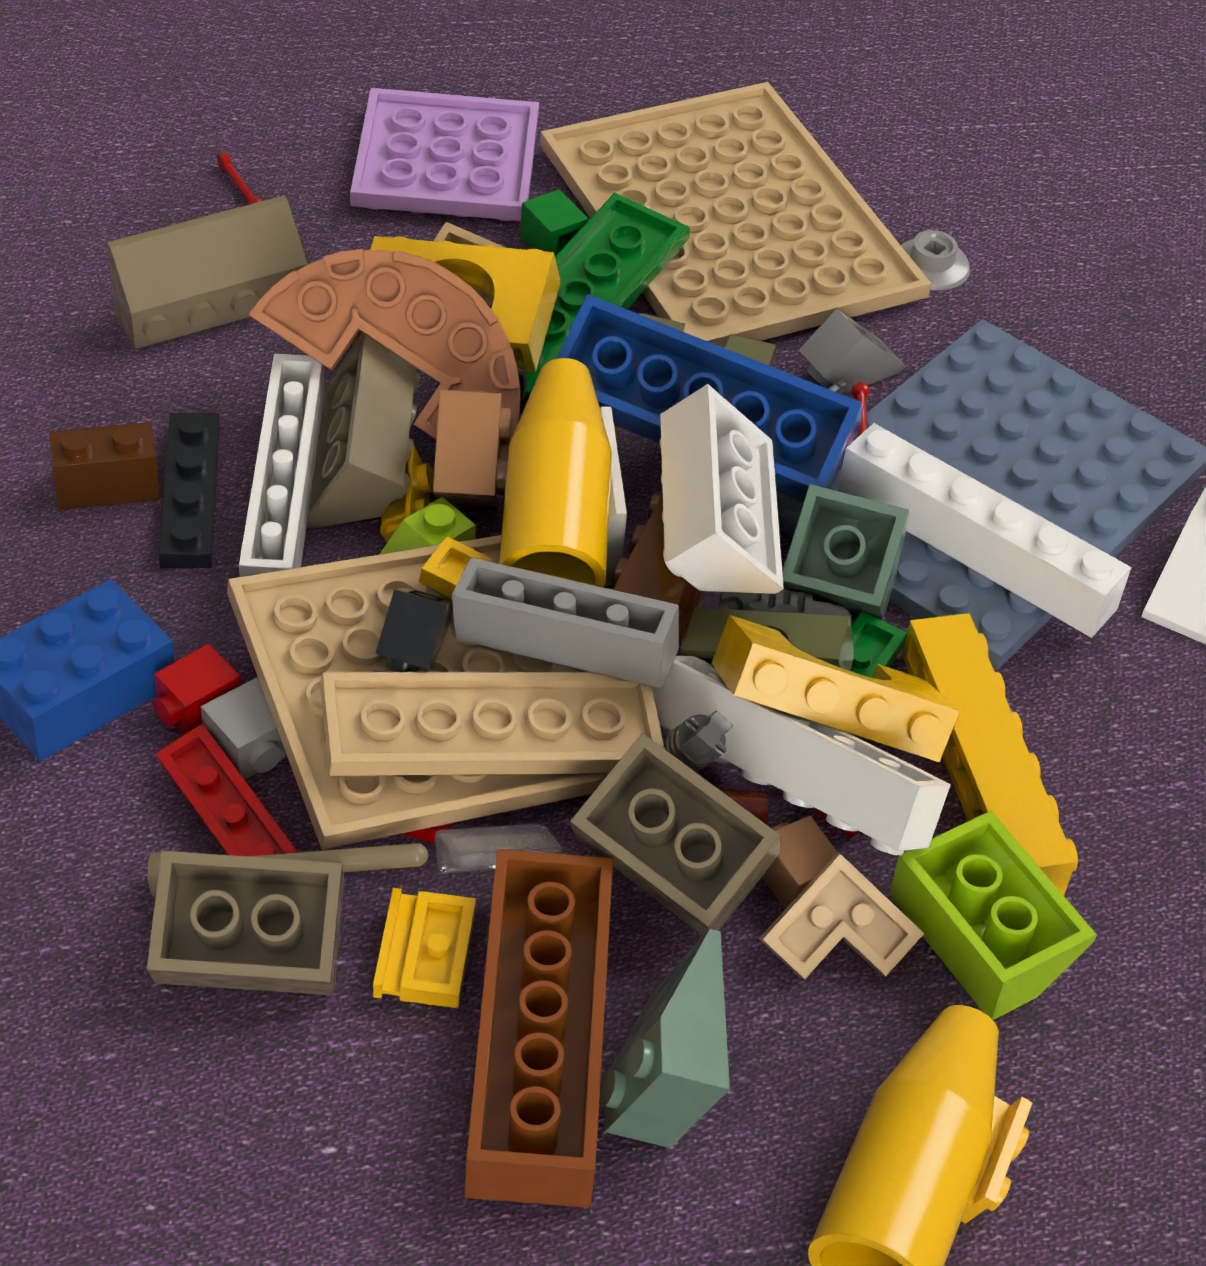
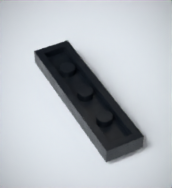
M170 413L159 542L160 568H212L220 439L219 413Z

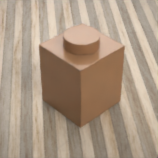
M811 816L791 824L781 823L772 828L780 835L781 853L766 870L762 878L784 909L791 904L835 854H839Z

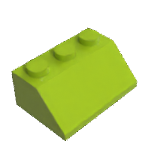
M992 811L932 838L929 848L907 850L903 855L898 856L889 895L904 914L924 933L923 938L983 1013L992 1020L1037 998L1096 939L1097 934Z

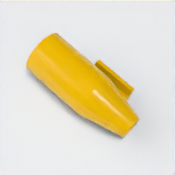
M558 358L547 362L541 368L510 441L499 564L604 588L606 582L612 451L590 371L583 363L577 360Z
M952 1005L945 1008L875 1091L810 1243L808 1258L811 1266H944L960 1223L966 1224L986 1209L994 1211L1002 1203L1011 1185V1179L1006 1177L1010 1162L1019 1155L1029 1136V1129L1024 1127L1032 1102L1022 1096L1009 1105L995 1096L999 1030L995 1022L988 1015L978 1009L964 1005Z

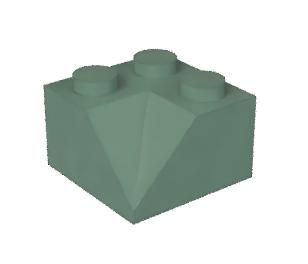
M809 484L782 572L784 589L813 593V601L833 603V606L839 604V606H845L844 608L849 610L850 613L859 615L861 612H864L883 621L898 571L910 513L909 510Z

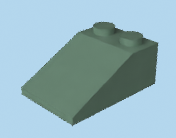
M709 929L654 989L609 1070L604 1074L600 1083L599 1102L604 1106V1128L606 1133L671 1148L730 1090L720 931Z

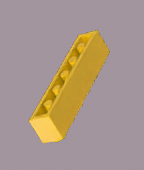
M970 613L910 620L902 652L909 674L925 679L959 710L942 757L967 820L970 821L992 811L1064 895L1072 872L1077 869L1078 856L1073 841L1069 838L1066 839L1059 823L1057 803L1054 797L1047 795L1040 779L1039 761L1036 755L1029 753L1022 737L1021 719L1018 713L1012 712L1005 697L1003 677L999 672H995L988 657V644L984 634L977 632Z

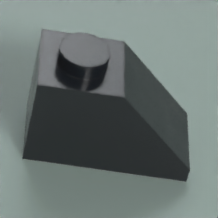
M409 587L394 589L375 654L388 657L386 667L400 672H419L420 667L428 670L434 667L453 616L452 600Z

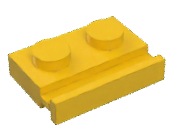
M393 888L373 982V997L382 999L383 994L400 996V1001L459 1008L476 912V898L419 891L418 896L401 894L402 889Z

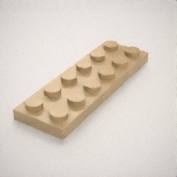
M322 672L320 689L329 776L610 773L641 733H644L664 748L652 686L599 673Z

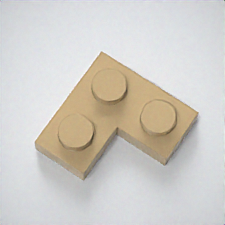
M835 854L760 936L759 940L801 979H806L841 939L881 976H887L924 933L841 854Z

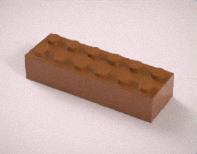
M497 849L466 1158L464 1198L591 1207L596 1167L613 858Z

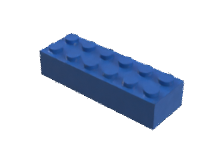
M589 294L586 295L556 358L574 359L583 363L589 369L599 407H611L615 426L660 443L661 439L660 414L709 384L772 440L776 491L803 502L805 501L809 484L832 489L843 464L845 450L852 443L861 424L862 402Z

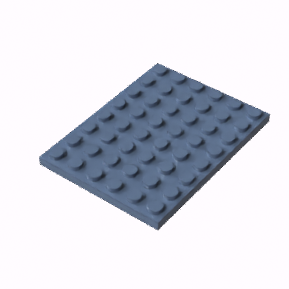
M984 319L980 320L866 413L867 428L873 423L879 425L1114 558L1206 471L1205 446ZM856 433L853 441L858 437V433ZM842 466L832 486V490H838ZM776 491L779 530L793 539L804 502ZM905 532L898 571L889 601L917 619L970 613L977 632L983 633L987 640L988 657L994 669L998 670L1053 617L1048 612L913 534Z

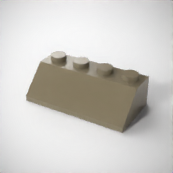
M284 195L107 242L115 317L134 349L250 317L248 315L273 285L292 271H298L308 265L288 200Z
M363 332L324 387L325 399L307 526L311 528L381 517L393 500L399 502L403 498L409 485L410 474L406 473L405 469L414 444L413 439L409 438V431L417 412V406L412 404L413 394L420 381V373L416 371L414 366Z

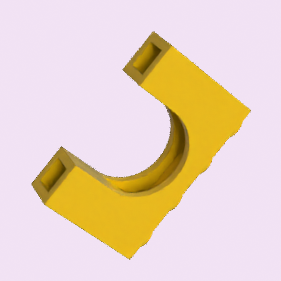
M374 236L370 250L401 251L420 256L451 271L473 289L482 291L492 297L494 300L491 310L496 315L508 338L517 368L523 371L536 372L561 282L554 252H545L539 249L501 248L494 245L457 244L444 240L438 242L413 240L400 236L394 238ZM361 331L358 332V334L352 341L353 345L361 335Z
M732 615L728 617L711 663L734 696L937 762L941 760L959 714V710L925 679L880 664L876 665L872 678L824 662L799 650L777 630Z

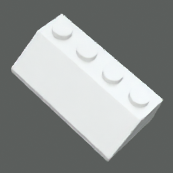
M707 384L660 414L664 561L674 575L682 576L699 591L776 594L783 590L784 587L773 443L765 433Z

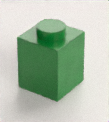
M558 189L522 202L520 238L530 249L554 252L556 256L588 222L589 218Z

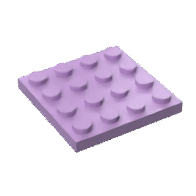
M371 88L350 190V206L365 207L372 210L388 209L410 211L418 214L434 213L457 217L469 216L499 219L501 221H521L522 202L529 200L539 102Z

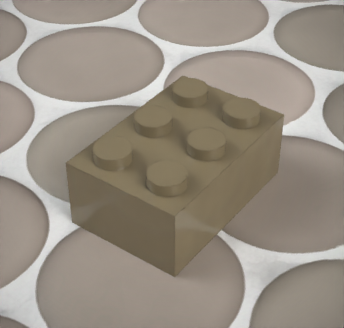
M641 733L570 821L575 838L599 857L613 858V868L702 936L709 929L719 931L781 853V840L777 832L644 733Z
M161 851L147 971L155 984L334 995L345 884L342 863Z

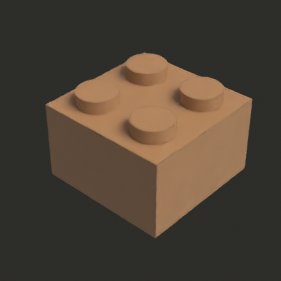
M440 390L433 493L436 500L443 497L450 504L497 507V494L505 495L508 459L500 458L501 445L510 444L512 416L511 408H503L502 395L500 393Z

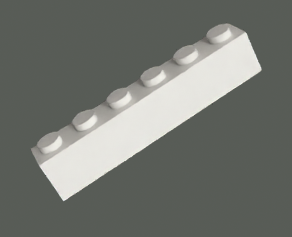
M274 354L239 561L240 577L301 567L325 399L323 365L309 355Z
M875 423L869 426L845 450L837 491L908 509L910 513L906 531L1091 638L1118 609L1132 567Z
M676 656L663 688L652 686L662 735L668 734L690 716L698 714L709 715L718 711L733 726L725 734V747L727 750L715 762L732 763L742 769L741 776L760 785H773L783 790V798L794 805L805 808L815 807L827 814L826 821L835 827L847 831H860L872 837L870 844L880 851L893 855H903L904 850L929 848L951 784L845 731L734 696L712 665L695 656Z

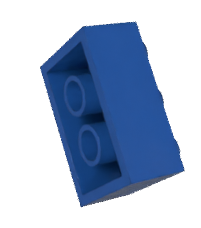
M109 579L0 637V719L40 762L155 697L154 673L175 662L173 641L112 579Z

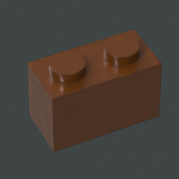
M151 422L49 432L59 510L160 500L156 452Z

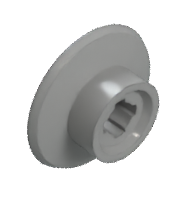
M937 230L923 231L917 234L914 239L901 245L932 283L930 290H948L958 287L970 275V264L966 255L958 248L956 240L945 232Z

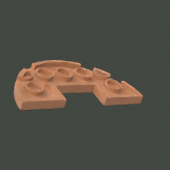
M363 249L342 251L323 256V259L308 264L298 271L294 270L282 278L265 293L248 314L331 371L334 370L358 332L361 331L438 382L440 385L414 422V426L435 440L437 438L440 390L500 393L502 395L503 408H511V439L519 421L520 384L516 361L508 338L496 315L484 299L457 275L432 261L401 251ZM501 445L500 458H508L509 445Z

